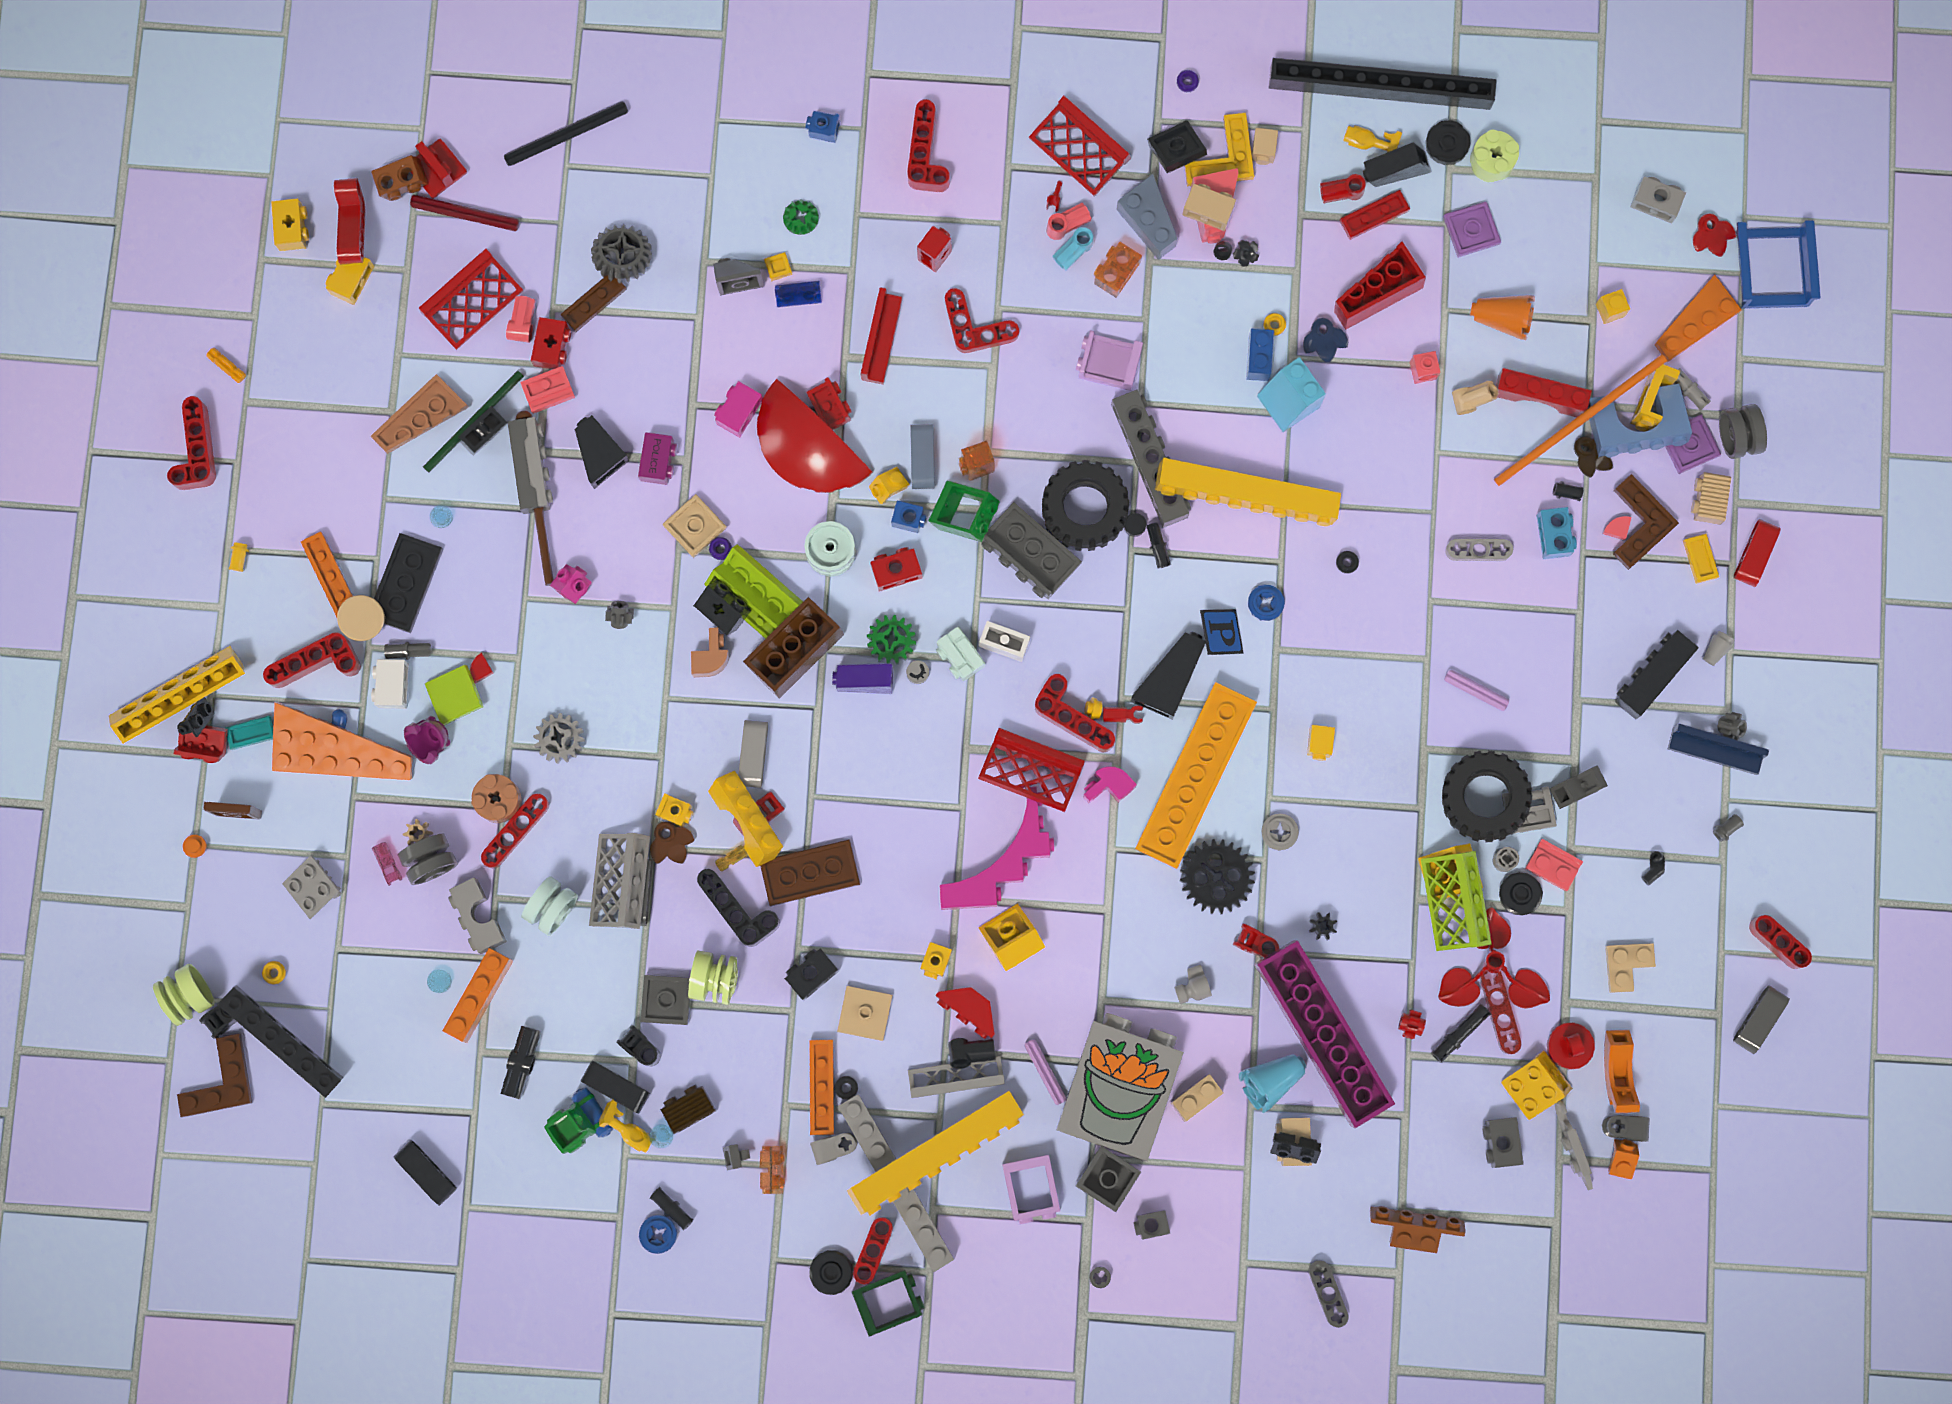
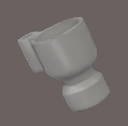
M1201 964L1187 969V985L1180 984L1174 986L1180 1004L1188 1002L1190 998L1199 1001L1212 996Z

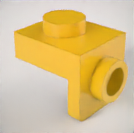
M895 467L878 475L869 485V489L878 502L883 504L889 497L907 489L910 484L899 468Z

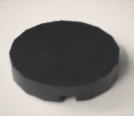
M1452 120L1438 122L1428 131L1425 140L1426 151L1430 158L1443 165H1454L1462 161L1471 145L1468 131L1466 132L1460 123Z

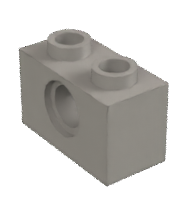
M1644 176L1638 185L1630 208L1672 224L1678 216L1686 192L1681 191V188L1678 186L1663 184L1655 177ZM1654 195L1662 196L1664 201L1656 200Z

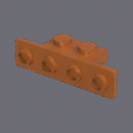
M1384 1206L1370 1207L1371 1223L1393 1226L1389 1241L1390 1247L1437 1254L1441 1233L1462 1237L1466 1233L1464 1220L1456 1217L1446 1218L1431 1213L1419 1214L1409 1210L1399 1211Z

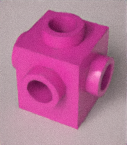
M566 564L558 571L556 578L550 586L565 599L576 604L581 596L585 595L592 582L585 577L587 572L577 565L573 568Z

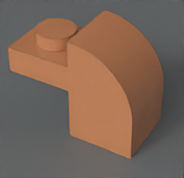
M718 627L709 628L708 651H691V674L693 678L715 676L722 672L728 664L730 653L728 650H720V648L724 647V634H720Z

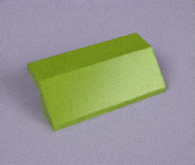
M738 544L732 547L724 562L712 570L704 583L706 587L716 581L723 583L735 597L742 599L751 610L745 621L765 639L803 602Z

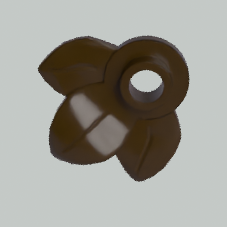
M1583 436L1575 441L1573 448L1578 456L1577 465L1585 476L1592 478L1596 470L1608 471L1613 469L1611 458L1606 456L1598 457L1594 438ZM1582 445L1587 447V452L1582 450Z

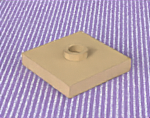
M697 494L662 524L693 559L713 539L717 538L727 529V526Z
M846 986L837 1032L883 1041L893 995Z

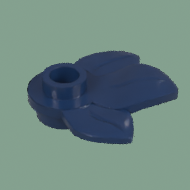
M1326 318L1315 320L1311 326V332L1303 340L1304 352L1307 354L1316 351L1320 359L1326 363L1332 361L1337 348L1348 347V339L1344 331L1334 327L1332 322ZM1321 325L1326 326L1324 334L1319 331Z

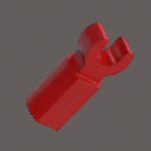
M1134 706L1131 709H1127V707H1103V722L1126 723V720H1130L1134 724H1140L1143 722V719L1135 718L1134 712L1142 711L1143 707Z

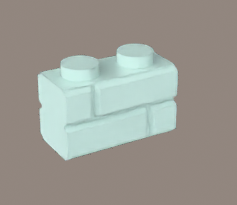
M959 626L936 642L938 646L936 649L937 654L943 661L947 659L951 664L949 670L956 680L960 677L964 682L986 666L984 660Z

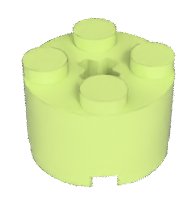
M1489 130L1480 136L1471 152L1470 162L1473 173L1485 182L1506 179L1518 160L1519 144L1505 132Z

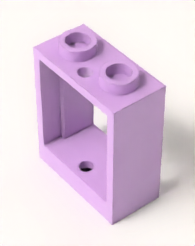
M1049 1155L1002 1164L1014 1221L1019 1220V1225L1033 1222V1217L1042 1215L1043 1220L1057 1217L1056 1212H1060V1206ZM1045 1165L1053 1207L1018 1214L1010 1173Z

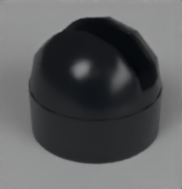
M1224 240L1218 242L1213 250L1214 256L1221 261L1229 259L1232 254V245Z

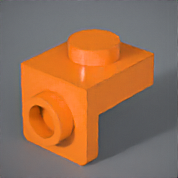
M1614 1139V1152L1608 1173L1609 1175L1632 1180L1640 1156L1638 1145L1631 1140Z

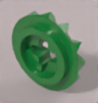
M800 199L799 201H792L791 204L785 207L783 222L791 233L805 235L816 228L819 215L817 208L810 201L807 202ZM796 210L801 214H807L804 216L805 224L800 219L795 220L797 217Z

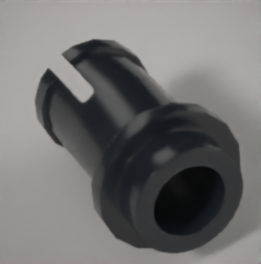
M1560 481V483L1555 482L1553 495L1557 499L1563 497L1580 502L1583 496V487L1564 484V481Z

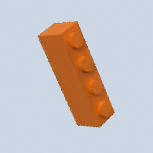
M488 948L444 1026L443 1032L461 1042L468 1043L511 967L513 960Z

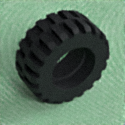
M1082 460L1080 464H1077L1076 461L1071 462L1068 467L1062 466L1059 468L1057 474L1052 475L1048 485L1045 486L1042 499V518L1045 520L1047 530L1051 531L1052 536L1062 541V544L1067 548L1072 546L1075 547L1076 551H1081L1082 548L1094 551L1095 547L1099 546L1103 548L1108 545L1109 541H1114L1125 526L1129 511L1127 487L1123 485L1120 475L1116 476L1114 470L1109 466L1107 469L1102 467L1103 463L1096 461L1095 464L1089 463V460ZM1079 487H1090L1098 490L1105 497L1107 503L1104 517L1099 522L1091 525H1081L1073 522L1064 511V500L1067 494Z
M1488 750V753L1476 751L1474 755L1468 756L1467 754L1462 757L1461 761L1456 762L1451 767L1450 772L1447 773L1442 789V805L1450 825L1454 829H1458L1460 831L1459 834L1462 836H1469L1473 841L1477 842L1485 840V843L1496 839L1500 841L1506 839V836L1510 834L1513 835L1525 822L1532 803L1531 782L1528 781L1526 771L1519 767L1520 764L1515 759L1512 761L1508 758V755L1504 753L1501 755L1495 754V751ZM1480 776H1492L1505 784L1509 792V802L1502 813L1495 817L1486 818L1478 816L1469 810L1464 794L1466 787L1473 779Z

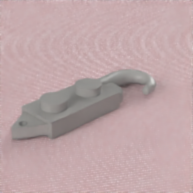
M1561 1099L1555 1103L1556 1114L1564 1136L1561 1138L1564 1149L1570 1152L1572 1160L1569 1162L1573 1173H1577L1578 1177L1582 1178L1589 1191L1593 1189L1590 1176L1592 1172L1576 1128L1573 1129L1570 1124L1566 1106Z

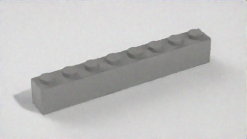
M859 1094L838 1106L875 1172L897 1160ZM908 1188L900 1191L902 1196L893 1201L932 1271L936 1272L955 1259L915 1190L909 1191Z

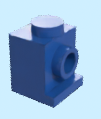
M813 111L812 116L807 117L805 129L809 130V138L836 143L840 126V115ZM818 122L825 123V125L819 126Z

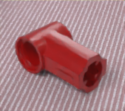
M1353 174L1346 179L1320 183L1323 204L1346 199L1359 200L1365 192V179L1359 174ZM1351 184H1358L1361 189L1353 191L1349 186Z

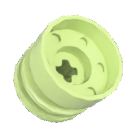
M697 950L691 969L688 998L705 1001L710 991L712 992L713 1003H717L720 993H722V1004L729 1005L737 985V957L730 956L728 965L725 966L726 955L721 954L718 963L714 964L713 953Z
M187 964L175 971L176 982L171 977L166 976L163 978V982L158 981L153 984V991L159 1006L176 1026L185 1023V1019L190 1020L193 1018L191 1007L196 1012L202 1013L215 1005L210 988L192 964Z

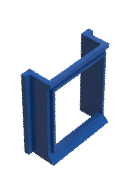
M1805 220L1800 228L1747 229V222H1737L1736 234L1742 292L1741 309L1809 307L1814 300L1821 298L1814 220ZM1798 238L1803 294L1752 295L1748 239Z

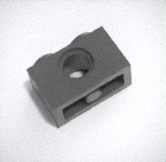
M1517 1117L1485 1121V1126H1482L1484 1140H1488L1489 1149L1486 1150V1160L1488 1164H1491V1168L1524 1165ZM1500 1136L1507 1140V1147L1503 1150L1499 1149L1496 1144Z

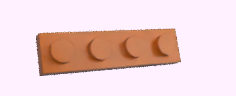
M320 531L300 542L337 617L342 603L353 595L323 533Z
M809 1040L810 1135H834L833 1040Z

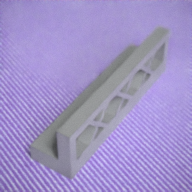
M1001 1056L996 1057V1060L971 1063L970 1067L976 1070L977 1073L969 1080H964L958 1075L961 1069H958L956 1073L951 1070L953 1067L950 1064L908 1070L911 1098L1004 1085ZM997 1062L998 1075L988 1077L981 1072L987 1063ZM982 1064L980 1069H977L973 1065ZM946 1069L954 1076L949 1083L942 1084L935 1077L940 1070ZM936 1071L933 1076H931L930 1074L927 1073V1072ZM924 1073L930 1078L926 1086L915 1088L913 1074ZM979 1073H980L982 1076H984V1077H982V1078H976ZM956 1077L961 1080L953 1082ZM932 1081L937 1083L936 1085H930Z

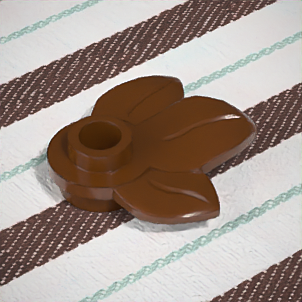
M664 821L659 823L654 830L655 840L650 846L651 856L656 864L661 863L666 857L673 862L683 864L687 856L685 845L695 841L693 834L685 827H675L671 822ZM668 829L670 830V835L665 838L662 836V832Z

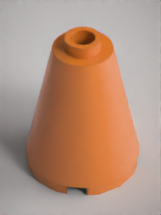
M1535 296L1478 298L1477 303H1472L1470 316H1474V321L1526 341L1528 337L1524 333H1529L1534 312L1530 301L1535 302Z

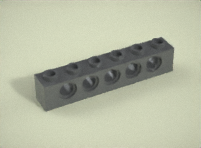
M1134 390L1112 399V409L1162 528L1187 519L1191 510L1187 499L1183 498L1182 495L1175 494L1173 496L1176 501L1168 504L1163 499L1165 495L1161 494V491L1155 490V476L1158 473L1159 463L1163 458H1171L1169 456L1166 457L1163 452L1165 445L1162 437L1157 436L1155 433L1156 423L1153 416H1148L1145 408L1148 405L1144 395H1139L1138 390ZM1138 413L1141 419L1132 421L1129 418V414ZM1140 433H1146L1150 439L1142 442L1137 436ZM1152 453L1158 457V460L1156 462H1149L1146 456Z

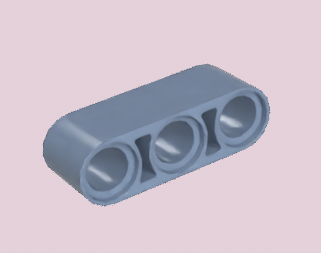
M933 424L910 425L912 489H935Z

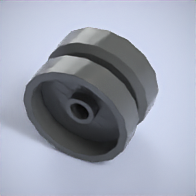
M1749 404L1742 406L1740 410L1729 408L1720 412V438L1724 451L1730 459L1744 457L1746 452L1750 455H1756L1766 451V424L1758 405Z
M436 834L424 838L404 848L397 854L403 867H411L406 873L411 886L440 877L458 865L453 852H445L450 846L445 834Z

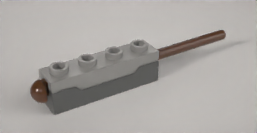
M523 410L517 413L515 420L507 421L519 506L523 514L534 513L545 586H550L554 579L543 514L544 511L550 510L553 496L551 489H547L546 481H550L548 467H544L543 459H547L545 445L541 446L540 437H544L542 424H538L530 412Z

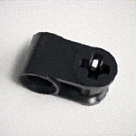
M218 1005L199 1019V1022L205 1024L212 1033L211 1037L213 1039L222 1036L237 1022Z
M634 1025L630 1026V1030L621 1040L618 1039L616 1041L628 1054L645 1066L653 1067L661 1059L658 1048ZM652 1049L654 1051L653 1060L645 1062L643 1058L644 1052Z

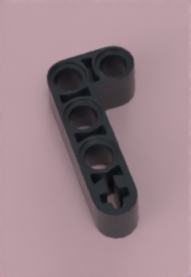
M704 869L698 874L697 882L745 946L754 947L779 928L780 919L775 912L770 910L760 913L751 920L715 871ZM706 875L709 877L714 876L712 882L717 889L713 890L709 884H703ZM720 893L728 894V902L724 905L717 904L716 898ZM735 911L742 913V920L739 923H732L730 920L731 914ZM766 916H773L775 918V924L770 928L763 926V919ZM748 930L756 932V939L752 942H747L744 939V934Z

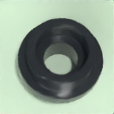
M1343 551L1336 559V566L1340 572L1350 574L1358 568L1359 559L1355 553ZM1343 560H1350L1351 566H1345Z
M843 1076L836 1081L835 1092L839 1098L849 1100L857 1094L858 1084L854 1078ZM846 1083L851 1086V1090L847 1093L842 1090V1086Z

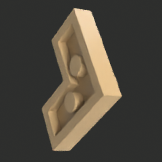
M1654 943L1605 946L1609 993L1634 992L1632 968L1656 967Z

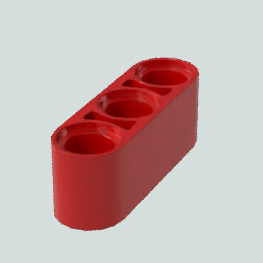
M1758 519L1735 570L1734 579L1754 588L1757 586L1780 534V527Z
M1762 915L1751 920L1749 929L1752 935L1788 967L1800 969L1810 965L1812 954L1809 949L1769 915ZM1760 920L1766 923V932L1760 931L1758 927ZM1778 936L1782 937L1785 941L1783 948L1778 947L1776 944ZM1796 952H1799L1803 957L1801 964L1796 963L1794 960Z
M877 1218L871 1225L853 1272L855 1280L860 1284H868L876 1275L893 1232V1224L888 1218ZM879 1221H885L889 1225L887 1234L880 1235L877 1233L876 1224ZM868 1245H878L880 1254L877 1257H870L867 1254ZM867 1266L871 1270L869 1279L863 1280L858 1276V1269L860 1267Z

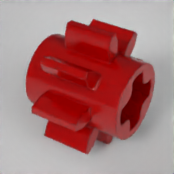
M1411 1009L1409 1014L1402 1013L1398 1030L1403 1031V1037L1413 1040L1416 1035L1422 1036L1426 1019L1421 1018V1012Z

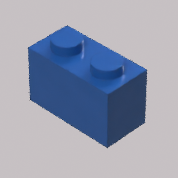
M1251 329L1248 340L1246 380L1269 381L1272 370L1274 330Z

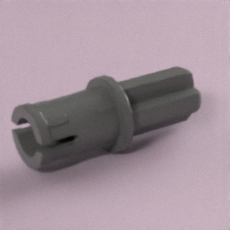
M405 642V644H385L384 646L386 659L406 658V660H409L410 657H429L432 653L430 643L410 644Z

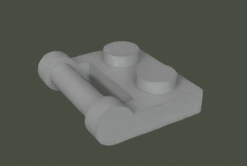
M1548 786L1541 787L1540 790L1531 791L1533 795L1532 800L1542 799L1544 805L1530 807L1525 822L1514 834L1557 826ZM1509 792L1502 793L1504 809L1509 802Z

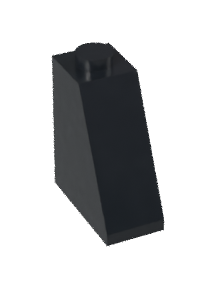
M1414 142L1363 162L1365 167L1363 170L1364 178L1367 183L1369 182L1375 187L1432 172L1426 152Z
M591 415L589 418H582L574 430L588 481L596 489L624 466L629 459L606 430Z

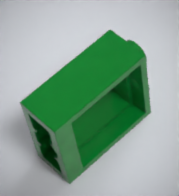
M946 481L928 522L940 531L982 542L985 534L988 532L993 516L998 510L1000 501L990 492ZM962 497L981 502L970 529L950 524Z

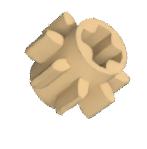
M415 819V824H406L408 830L403 833V836L409 837L407 844L410 846L414 842L427 838L434 833L427 830L429 823L425 822L421 826L420 821ZM419 829L423 832V834L419 835V837L416 838L413 835L414 833H417Z

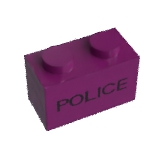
M645 432L638 472L640 482L667 485L668 479H672L674 466L671 465L672 457H676L677 443H674L672 436Z

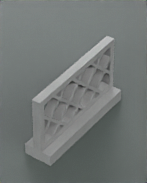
M638 833L599 834L589 926L640 929L650 836ZM610 839L613 846L607 852L606 841ZM626 841V849L624 852L621 845ZM617 851L620 858L614 863L611 857ZM608 863L611 869L605 875L603 868ZM624 863L623 875H621L618 869ZM615 874L618 881L612 887L609 880ZM604 885H605V887H606V889L608 890V892H607V894L602 898V897H601V889H602V888L604 887ZM621 887V894L619 899L616 892ZM611 897H612V899L614 900L615 904H614V906L609 910V908L607 907L606 903H607V902L611 899ZM602 909L605 916L598 922V913ZM618 909H619L618 922H617V921L615 920V918H614L613 915H614V914L618 911Z

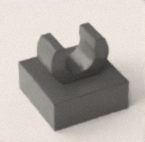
M738 1144L722 1147L727 1171L741 1168V1161L751 1158L749 1149L739 1151Z

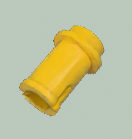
M234 542L233 546H231L232 555L229 570L243 572L246 552H249L247 544Z

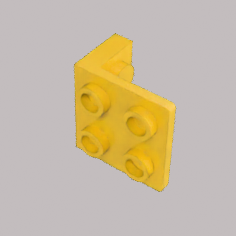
M1544 1050L1501 1082L1528 1120H1531L1566 1097L1573 1089Z

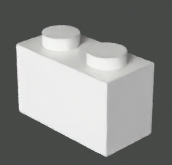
M987 621L979 641V647L1022 662L1030 642V636Z
M377 659L376 666H373L372 675L373 679H376L375 688H372L371 700L379 709H407L409 663L405 660Z

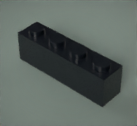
M1679 630L1673 634L1668 632L1660 641L1662 647L1658 651L1654 649L1646 657L1645 660L1648 663L1645 667L1641 668L1639 666L1631 675L1633 681L1629 685L1624 684L1616 693L1619 697L1615 703L1635 720L1643 715L1699 649L1696 644Z

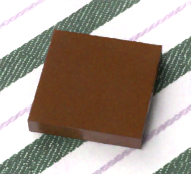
M204 802L203 807L205 812L218 817L260 820L262 816V810L251 805Z

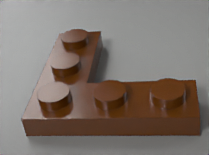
M1632 474L1613 490L1645 523L1613 553L1627 570L1633 567L1679 524Z
M241 1034L216 1038L223 1085L177 1094L180 1118L252 1104Z

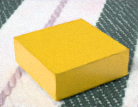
M785 252L764 258L771 282L792 275Z

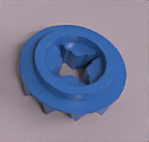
M1272 585L1256 587L1248 598V608L1251 614L1260 621H1271L1278 618L1285 605L1283 594ZM1273 597L1270 603L1271 609H1268V607L1259 609L1262 604L1261 598L1268 600Z
M656 1215L649 1217L640 1227V1243L650 1253H665L676 1242V1227L665 1216ZM652 1226L657 1230L667 1229L662 1234L665 1243L659 1239L650 1242L654 1235Z

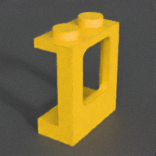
M1663 364L1648 375L1630 424L1635 425L1636 429L1643 432L1649 431L1662 421L1663 416L1651 412L1652 405L1659 387L1673 385L1678 379L1680 370Z

